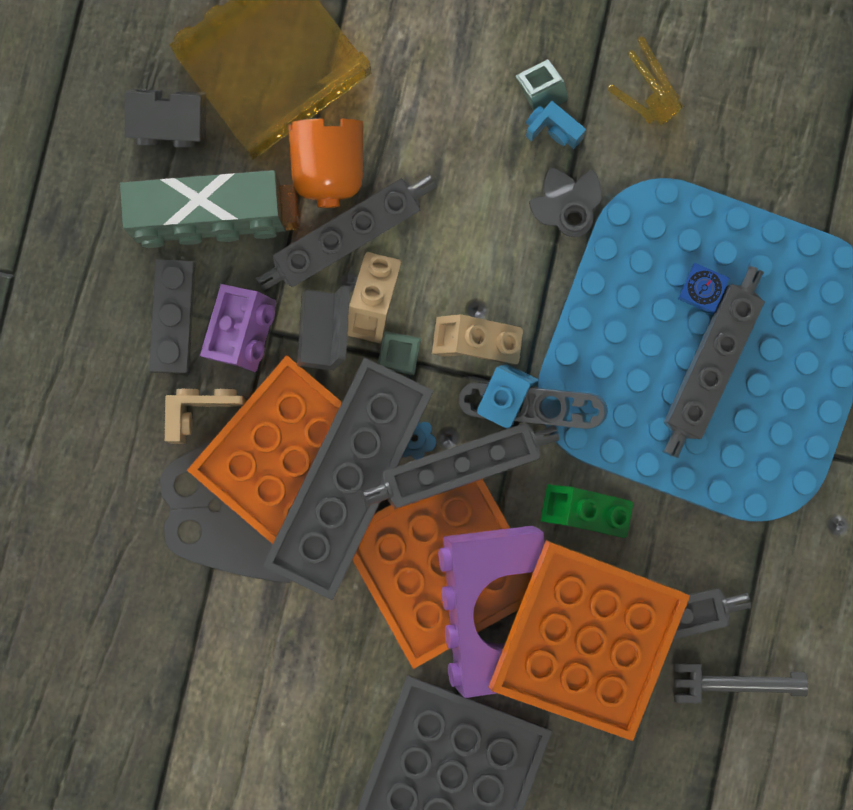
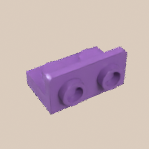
M221 284L200 356L256 372L259 362L264 355V345L269 327L275 317L276 300L258 291Z

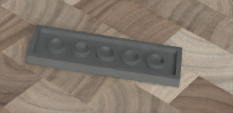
M364 357L262 567L330 600L334 599L380 504L378 502L366 507L364 500L377 494L362 499L361 491L382 485V472L399 465L434 390Z

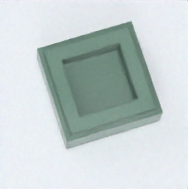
M384 331L378 364L396 373L414 376L421 338Z

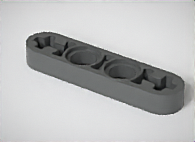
M470 383L461 390L459 405L463 412L473 417L484 418L477 413L475 403L469 402V396L476 394L477 389H479L480 396L483 397L489 383ZM531 387L524 399L523 409L517 414L515 421L589 429L597 427L605 421L608 408L605 400L593 393ZM548 396L556 397L561 403V412L555 418L547 417L542 411V402ZM568 397L574 398L571 406H586L588 400L592 401V407L599 409V414L591 417L590 422L586 421V415L583 413H571L572 421L567 420L570 411Z

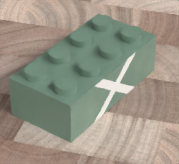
M275 170L120 183L123 229L137 243H141L142 247L164 246V241L179 240V244L193 245L201 243L202 238L216 237L217 241L231 242L239 240V235L254 234V238L268 239L276 237V232L285 231V222L282 219V215L284 218V211L281 212L283 204H281L280 192L282 193V198L283 192Z

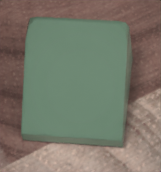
M548 59L515 76L533 111L538 106L545 109L551 101L560 105L568 100L565 82Z

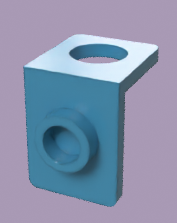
M508 364L497 366L479 404L477 413L504 428H511L529 388L537 386L538 379Z

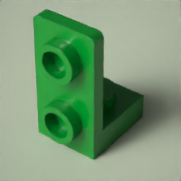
M547 484L540 521L626 538L633 502L575 487Z

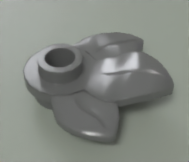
M550 168L544 181L545 196L530 200L529 205L534 217L540 223L557 226L564 235L569 237L583 236L590 230L593 224L592 211L601 200L602 190L600 181L593 170L586 172L575 182L560 170ZM572 213L578 214L581 218V223L578 225L570 224L567 220L568 215Z

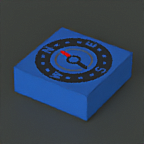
M694 263L678 300L714 314L730 278Z

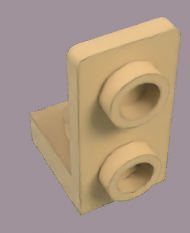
M370 252L365 253L349 305L347 336L382 343L388 310L401 267L399 259Z
M461 314L436 317L432 354L444 357L467 355L511 365L518 364L523 329L517 326Z
M176 389V395L165 396L164 441L170 444H186V435L192 434L193 427L192 413L187 412V406L242 407L246 399L243 396H237V390L214 389V396H199L198 389Z

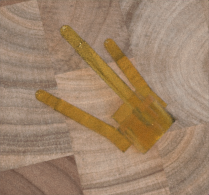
M640 36L638 43L661 86L658 84L635 51L630 50L628 52L629 58L654 91L645 100L649 107H644L613 85H609L607 90L641 114L649 124L656 120L662 126L683 109L684 105L679 101L680 96L672 88L645 38Z

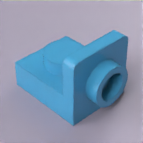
M553 101L545 109L538 106L526 121V124L529 126L526 137L531 142L547 126L549 128L548 134L553 140L562 146L568 144L575 149L584 138L586 128Z

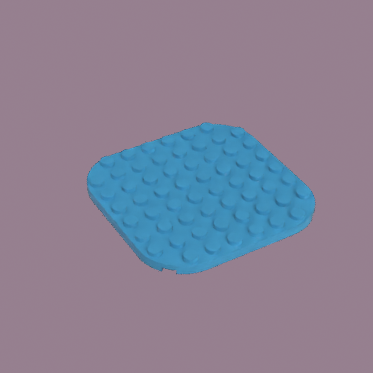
M671 178L650 179L624 189L609 201L593 227L541 366L537 388L599 395L607 404L608 414L605 421L597 427L583 429L555 426L558 431L550 434V436L559 433V441H555V443L567 454L583 463L736 520L750 522L770 521L797 511L813 498L823 484L853 403V246L834 235L683 180ZM697 263L729 277L727 285H741L748 267H756L764 272L755 290V293L765 301L702 439L687 438L679 458L669 456L663 450H665L673 431L663 422L713 317V314L678 300L692 265ZM553 396L546 397L541 405L543 413L549 418L557 417L562 409L560 401ZM568 397L570 411L567 420L572 421L571 413H583L586 415V421L590 422L591 417L599 414V409L592 407V401L588 400L586 406L577 407L571 406L574 398ZM544 424L546 428L553 426Z

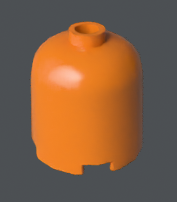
M307 119L293 121L292 125H289L291 170L294 188L305 199L317 200L318 208L340 207V200L351 198L361 188L363 180V121L340 119L341 126H324V119Z

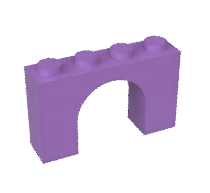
M534 526L443 536L444 548H439L438 556L441 571H446L447 586L442 587V601L444 609L449 610L450 625L445 626V639L447 647L449 649L452 648L453 663L448 664V675L451 686L455 687L464 698L496 694L488 686L505 643H491L480 638L474 625V607L481 591L495 579L507 575L534 572L544 546V532Z

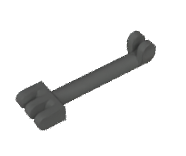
M674 663V671L679 673L690 672V679H674V687L690 688V694H674L675 703H702V691L790 693V696L805 697L808 694L806 672H790V677L702 676L701 663Z

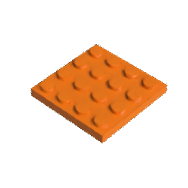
M286 355L187 471L273 544L342 402Z
M483 479L398 509H394L392 505H389L375 513L353 558L356 568L413 669L449 649L445 639V626L450 625L449 610L444 609L442 601V587L447 586L446 571H441L438 556L439 548H444L443 536L510 528ZM533 572L497 578L481 591L476 600L473 613L477 633L519 609Z
M546 540L488 688L495 693L633 741L690 595Z

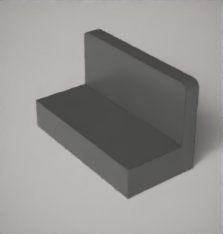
M341 286L335 294L304 290L301 296L297 366L334 371L346 359L350 287Z

